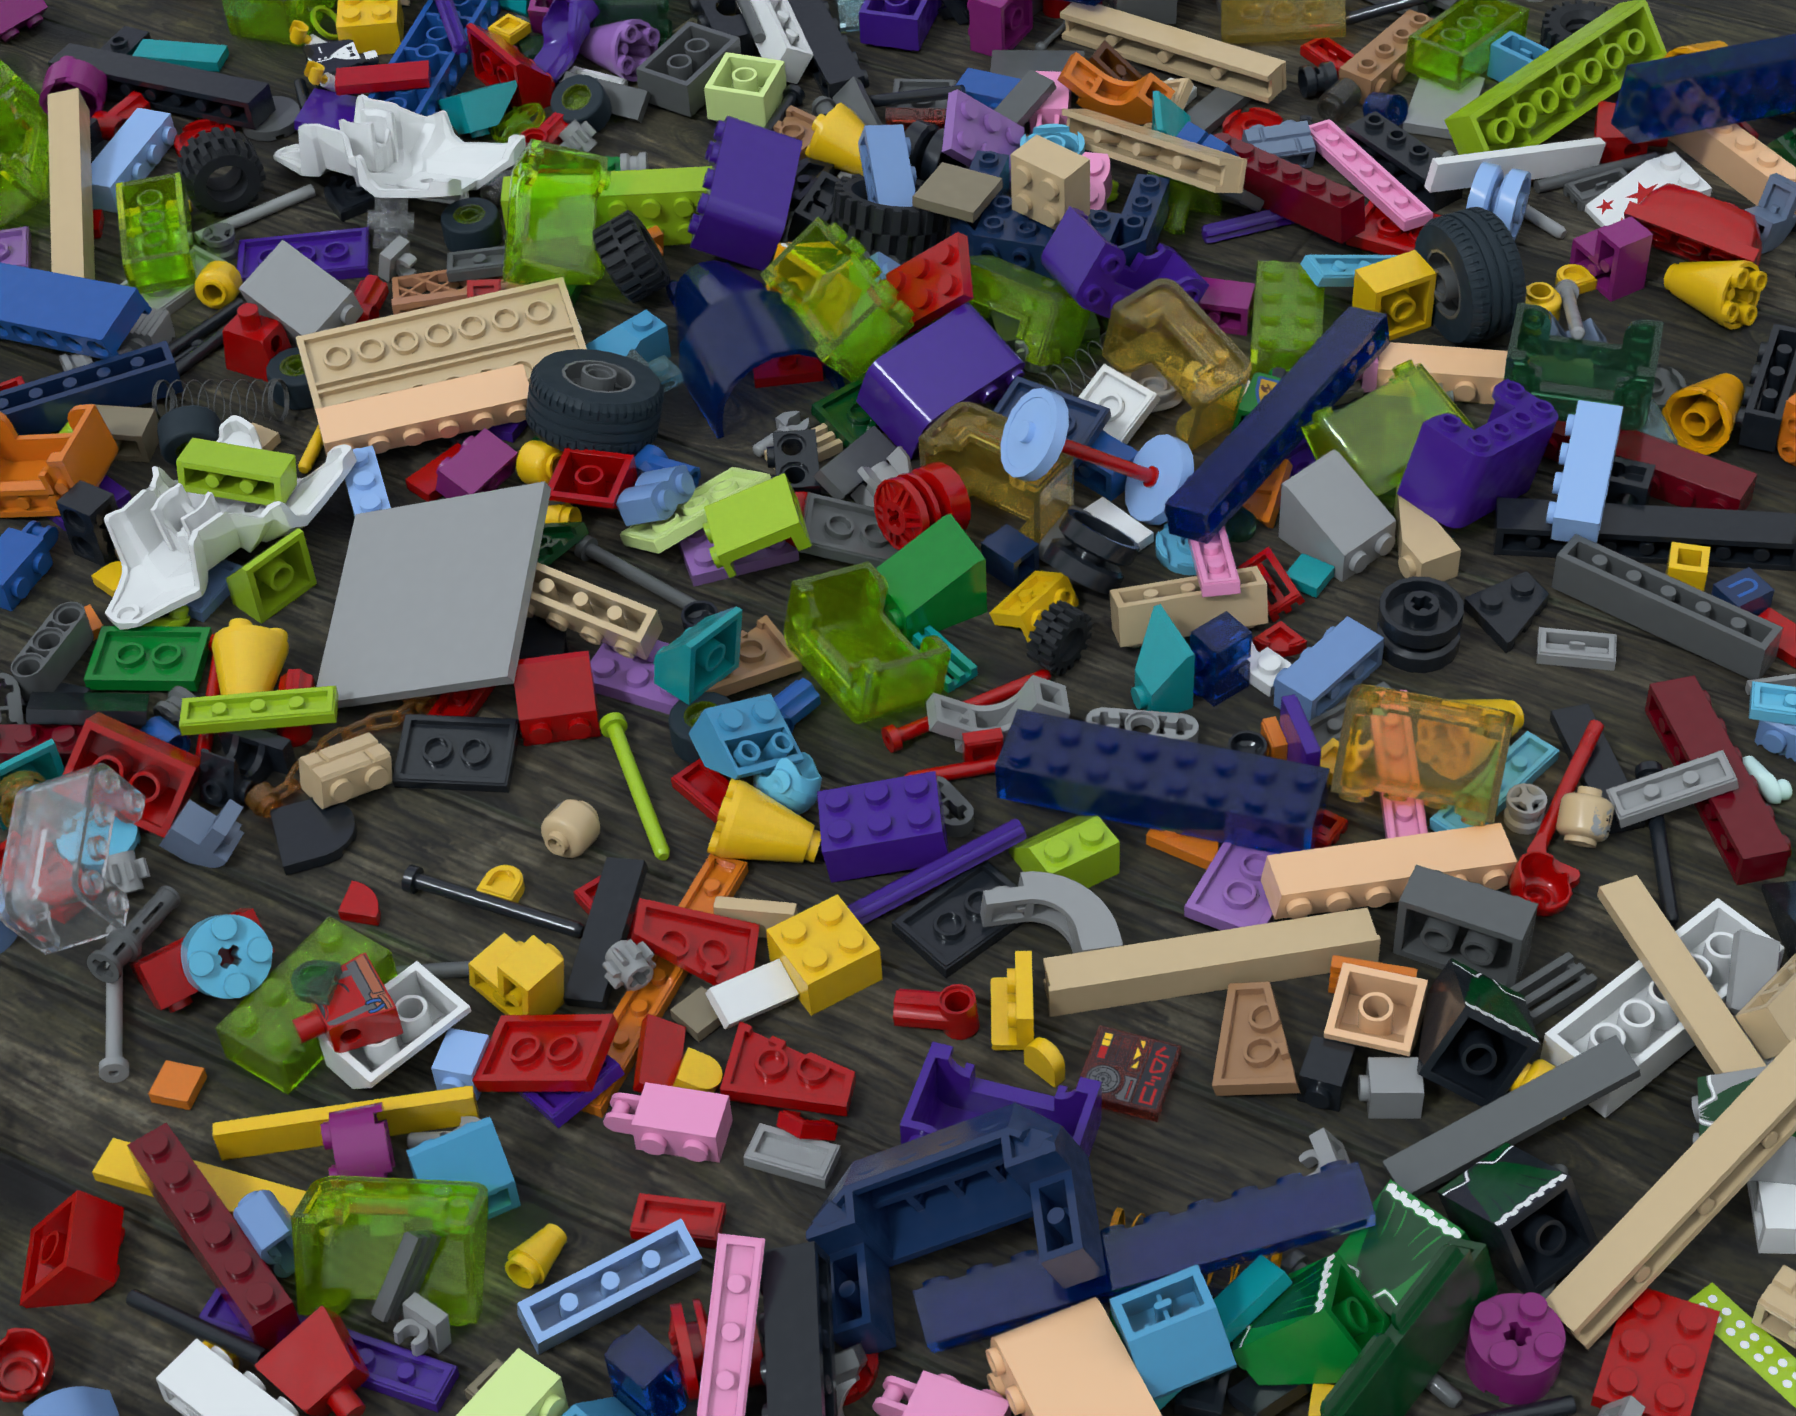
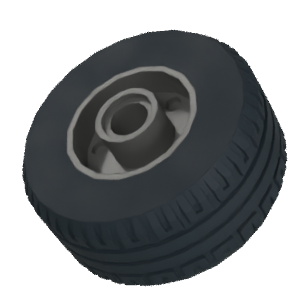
M1470 207L1429 220L1421 229L1416 239L1414 250L1437 273L1432 323L1445 339L1461 346L1479 343L1511 332L1519 323L1524 313L1526 283L1522 260L1516 243L1503 221L1494 213L1480 207Z
M563 350L545 356L533 367L530 376L525 417L531 430L540 440L561 451H564L565 448H570L572 450L588 449L636 455L645 445H651L657 438L664 389L657 375L651 369L631 358L599 350Z

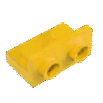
M1034 571L989 614L994 625L1021 628L1028 643L1032 640L1028 638L1030 631H1035L1036 629L1034 626L1035 621L1042 619L1041 613L1044 610L1049 611L1050 604H1056L1057 601L1061 600L1077 607L1079 601L1067 576L1058 572Z
M1015 951V968H1007V977L991 979V1045L993 1050H1024L1034 1040L1032 951Z

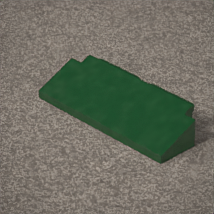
M1453 1237L1448 1244H1444L1393 1309L1390 1327L1384 1334L1376 1333L1372 1336L1322 1401L1320 1406L1321 1416H1404L1469 1331L1475 1307L1479 1303L1494 1297L1498 1292L1487 1244Z

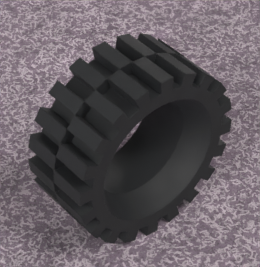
M860 174L852 175L851 178H841V182L837 181L835 183L830 238L836 240V244L840 247L847 246L846 250L856 252L859 248L868 251L870 255L872 250L879 251L886 256L892 255L896 256L897 260L906 261V257L914 258L946 239L948 216L913 206H889L868 201L865 180ZM916 180L915 192L924 184V180Z

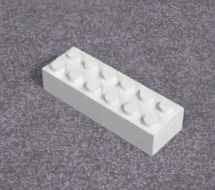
M1717 898L1675 932L1725 1004L1734 933L1742 929L1767 938L1771 937ZM1781 944L1777 972L1780 969L1785 947ZM1640 960L1556 1024L1544 1036L1540 1059L1546 1060L1557 1067L1617 1035L1639 1067L1641 1076L1588 1104L1604 1118L1609 1116L1695 1046L1694 1041Z

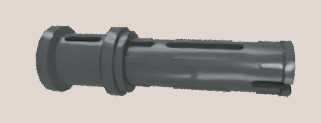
M161 886L156 894L136 913L124 928L113 930L107 936L106 944L100 950H95L88 956L87 966L90 972L102 982H116L122 975L123 967L140 956L144 941L159 927L172 910L181 903L179 893L170 886ZM151 914L154 915L146 924H143ZM108 962L110 965L106 969L103 968V966Z

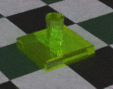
M1148 171L1147 175L1152 174L1158 177L1169 178L1151 171ZM1170 178V210L1164 229L1173 234H1185L1190 210L1220 216L1223 202L1218 193Z

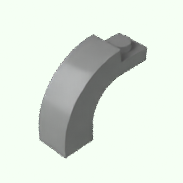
M1032 675L1013 697L993 705H972L934 692L926 701L929 731L954 738L955 750L963 753L962 733L1001 727L1004 754L1026 749L1043 741L1054 733L1070 715L1066 686Z
M1020 872L1018 887L998 886L992 890L983 891L980 910L983 927L1020 922L1042 923L1059 931L1069 942L1073 953L1123 946L1117 923L1104 902L1082 884L1064 876L1046 872Z

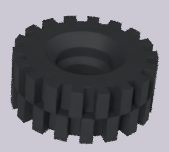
M1575 0V4H1570L1569 1L1562 2V7L1557 4L1552 6V10H1547L1545 17H1543L1539 44L1551 49L1605 13L1608 6L1601 4L1597 7L1595 6L1596 2L1589 1L1588 4H1582V0Z

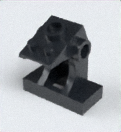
M260 729L218 733L224 754L227 756L223 757L202 748L200 775L198 778L200 801L221 808L226 805L229 799L241 806L251 803L257 791L273 771L290 776L298 766L291 740Z

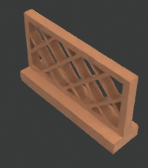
M447 269L392 277L393 299L391 301L393 314L466 299L467 281L449 282L446 274ZM525 273L476 279H501V290L526 285ZM458 286H463V287H464V288H462V289H455V288H457ZM425 291H430L429 294H422Z

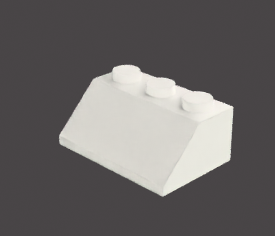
M416 961L384 985L397 1008L403 1034L343 1053L334 1052L325 1034L318 1036V1040L326 1065L352 1089L372 1088L471 1012L470 1006Z

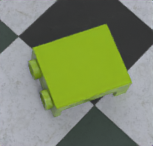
M785 473L704 507L708 522L703 523V528L711 544L714 543V546L709 548L711 557L717 568L724 567L729 578L737 576L733 561L790 537L798 551L812 546L798 497Z

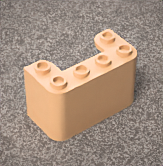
M1096 1297L991 1337V1348L986 1350L987 1361L992 1373L987 1374L990 1390L999 1393L1008 1401L1015 1416L1022 1414V1416H1162L1105 1309Z

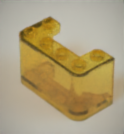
M1160 278L1112 306L1102 356L1112 367L1124 373L1137 371L1150 362L1193 408L1178 419L1175 427L1177 437L1187 443L1190 450L1193 451L1231 427L1245 393L1252 370L1251 362L1187 292L1174 280Z
M960 402L954 404L918 437L920 467L933 462H943L951 466L961 477L969 498L973 495L1027 520L1019 532L1040 545L1045 534L1070 506L1074 505V457L1060 453L1058 460L1048 473L1036 481L1025 482L1014 478L1005 471L1001 461V439L1008 418L976 403Z
M1354 685L1346 701L1331 792L1340 793L1339 797L1346 801L1363 802L1364 797L1372 796L1374 791L1384 792L1383 797L1394 801H1407L1408 797L1424 800L1423 804L1425 806L1435 809H1447L1448 805L1455 806L1454 812L1462 816L1461 821L1465 824L1485 826L1486 822L1494 823L1515 715L1501 709L1373 685Z

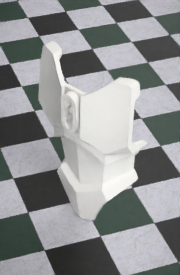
M361 94L356 99L354 123L340 119V130L321 124H303L298 127L299 144H293L277 150L273 158L302 176L320 177L331 170L354 176L357 187H363L374 197L418 198L420 200L452 204L455 201L469 198V190H478L504 170L513 166L527 150L526 139L523 135H511L508 138V143L464 142L455 135L448 114L444 110L429 116H423L400 107L396 103L371 99Z
M232 415L219 426V438L216 442L262 449L260 438L254 425L244 418ZM345 444L333 447L328 452L324 464L306 477L297 478V486L286 503L276 501L269 505L214 497L212 492H207L205 495L186 492L183 485L178 483V480H172L162 468L152 467L153 478L149 487L141 490L123 508L115 510L104 517V522L122 566V575L118 587L105 611L108 619L120 630L142 626L202 597L208 585V570L240 547L251 553L261 541L269 542L289 534L297 528L300 529L307 526L337 490L356 463L357 459L352 447Z

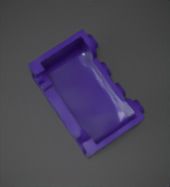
M727 115L725 121L718 120L713 136L716 142L710 141L704 159L708 160L709 166H712V169H707L702 183V187L706 188L707 192L706 194L702 193L696 210L699 215L693 213L688 227V233L693 234L690 248L766 272L785 228L802 148V140Z
M1069 206L1043 250L1041 256L1043 267L1083 309L1161 339H1171L1177 336L1185 327L1208 289L1209 284L1173 248L1159 243L1157 246L1158 252L1145 256L1138 252L1130 267L1125 265L1126 256L1121 248L1109 243L1087 221L1088 216L1083 211Z
M965 303L876 359L865 374L856 402L897 447L902 446L910 456V460H913L921 454L923 456L929 455L938 447L940 442L937 439L952 420L960 421L972 411L973 407L980 402L983 404L989 402L997 405L1015 377L1023 378L1025 363L970 303Z
M1506 379L1498 383L1493 389L1492 397L1495 404L1485 425L1473 430L1462 423L1459 417L1449 413L1437 415L1424 421L1397 494L1439 523L1451 528H1463L1494 511L1497 497L1517 498L1528 492L1558 421V413L1551 403L1540 400L1532 395L1521 384Z
M932 1042L900 1123L901 1144L1012 1103H1017L1062 1125L1088 1157L1090 1156L1101 1123V1081L1080 1077L1077 1087L1073 1091L1068 1092L1067 1086L1059 1085L1056 1095L1051 1096L976 1078L975 1064L966 1063L965 1068L961 1067L952 1059L953 1046Z

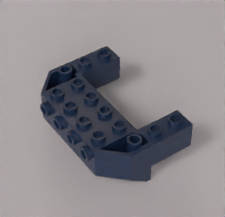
M977 150L969 169L1002 178V189L974 223L950 217L951 236L957 232L968 236L971 270L975 273L1061 286L1041 263L1043 250L1055 230L1012 210V197L1006 196L1010 188L1009 155ZM1137 174L1121 214L1090 209L1087 221L1109 243L1121 248L1126 256L1125 265L1129 267L1138 252L1145 256L1154 254L1156 243L1169 212L1170 178L1158 177L1152 174Z
M1012 1103L852 1162L806 1230V1240L808 1242L815 1241L830 1256L834 1341L843 1349L861 1343L865 1354L879 1353L896 1347L889 1267L1033 1216L1040 1264L1063 1289L1106 1275L1088 1155L1062 1125L1017 1103Z

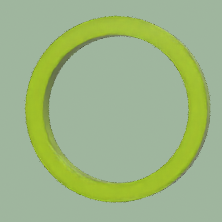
M319 5L314 7L310 12V20L313 27L323 37L329 40H337V34H330L319 25L316 19V12L326 13L334 20L335 24L337 15L325 6Z

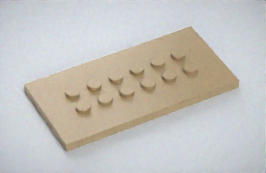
M563 277L296 337L314 409L518 364L524 365L527 379L530 383L533 367L545 356L563 350L587 349Z

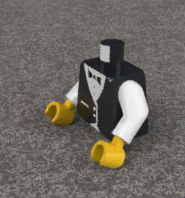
M293 20L289 28L292 43L297 45L305 43L303 49L307 64L304 75L308 77L309 82L315 88L336 92V68L380 64L376 50L358 54L353 40L326 42L314 34L309 36L307 35L309 27L300 20Z

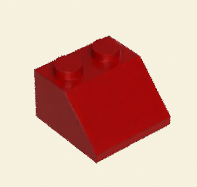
M565 448L548 484L551 488L549 500L618 509L616 502L619 495L626 488L634 487L638 479L634 455Z
M589 650L518 660L514 687L524 746L601 736L598 701Z
M77 1190L33 1227L30 1233L19 1306L37 1308L86 1304L94 1301L106 1290H110L117 1282L120 1274V1265L117 1264L119 1247L125 1236V1228L122 1226L124 1207Z

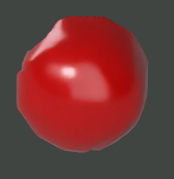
M1531 851L1522 854L1509 879V889L1512 896H1519L1538 904L1536 916H1553L1565 910L1573 894L1569 882V873L1557 871L1554 867V856L1545 852Z
M11 1328L7 1330L6 1336L0 1341V1400L3 1402L30 1401L41 1394L51 1382L55 1360L47 1338L35 1329Z

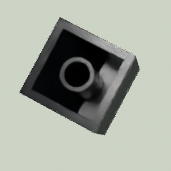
M1451 958L1427 993L1417 1073L1481 1107L1504 1096L1541 1045L1524 995Z
M1507 1142L1437 1191L1450 1222L1465 1231L1471 1241L1487 1244L1491 1264L1523 1294L1528 1292L1540 1294L1574 1269L1599 1243L1571 1176Z

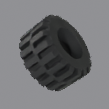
M213 127L211 132L206 133L203 130L198 132L200 136L197 138L192 136L188 139L189 145L187 147L182 146L179 151L182 157H177V173L190 201L193 202L198 210L203 209L204 213L211 215L213 212L217 216H224L227 212L230 215H234L241 208L243 210L249 208L248 203L251 201H257L259 198L257 192H263L265 187L262 181L266 180V174L251 141L245 138L243 133L239 131L234 133L232 128L225 127L223 131H220L219 127ZM233 166L225 175L214 178L209 177L215 170L221 167Z
M631 211L623 212L592 231L593 243L603 265L620 292L629 301L636 304L670 284V273L657 245L641 220Z

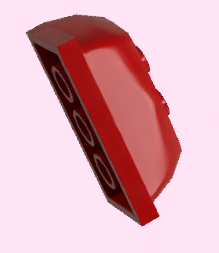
M1667 183L1651 191L1639 204L1629 201L1624 219L1632 216L1641 225L1646 227L1653 234L1651 246L1691 262L1747 260L1753 262L1759 268L1762 241L1755 215L1731 203L1717 200L1696 190Z

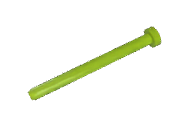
M619 712L609 713L601 718L599 722L600 730L603 736L610 738L654 855L657 859L664 861L668 859L670 850L624 733L628 727L626 719Z

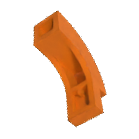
M1077 52L1069 57L1057 79L1079 96L1076 104L1082 108L1137 125L1152 122L1153 91H1160L1170 100L1175 92L1151 72L1137 81L1115 79L1099 70Z

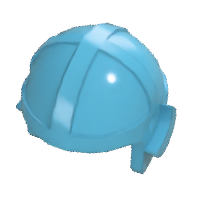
M801 752L804 757L802 763L794 764L788 758H781L774 770L753 775V786L798 815L808 811L818 799L817 791H820L822 777L818 773L813 759L806 752Z

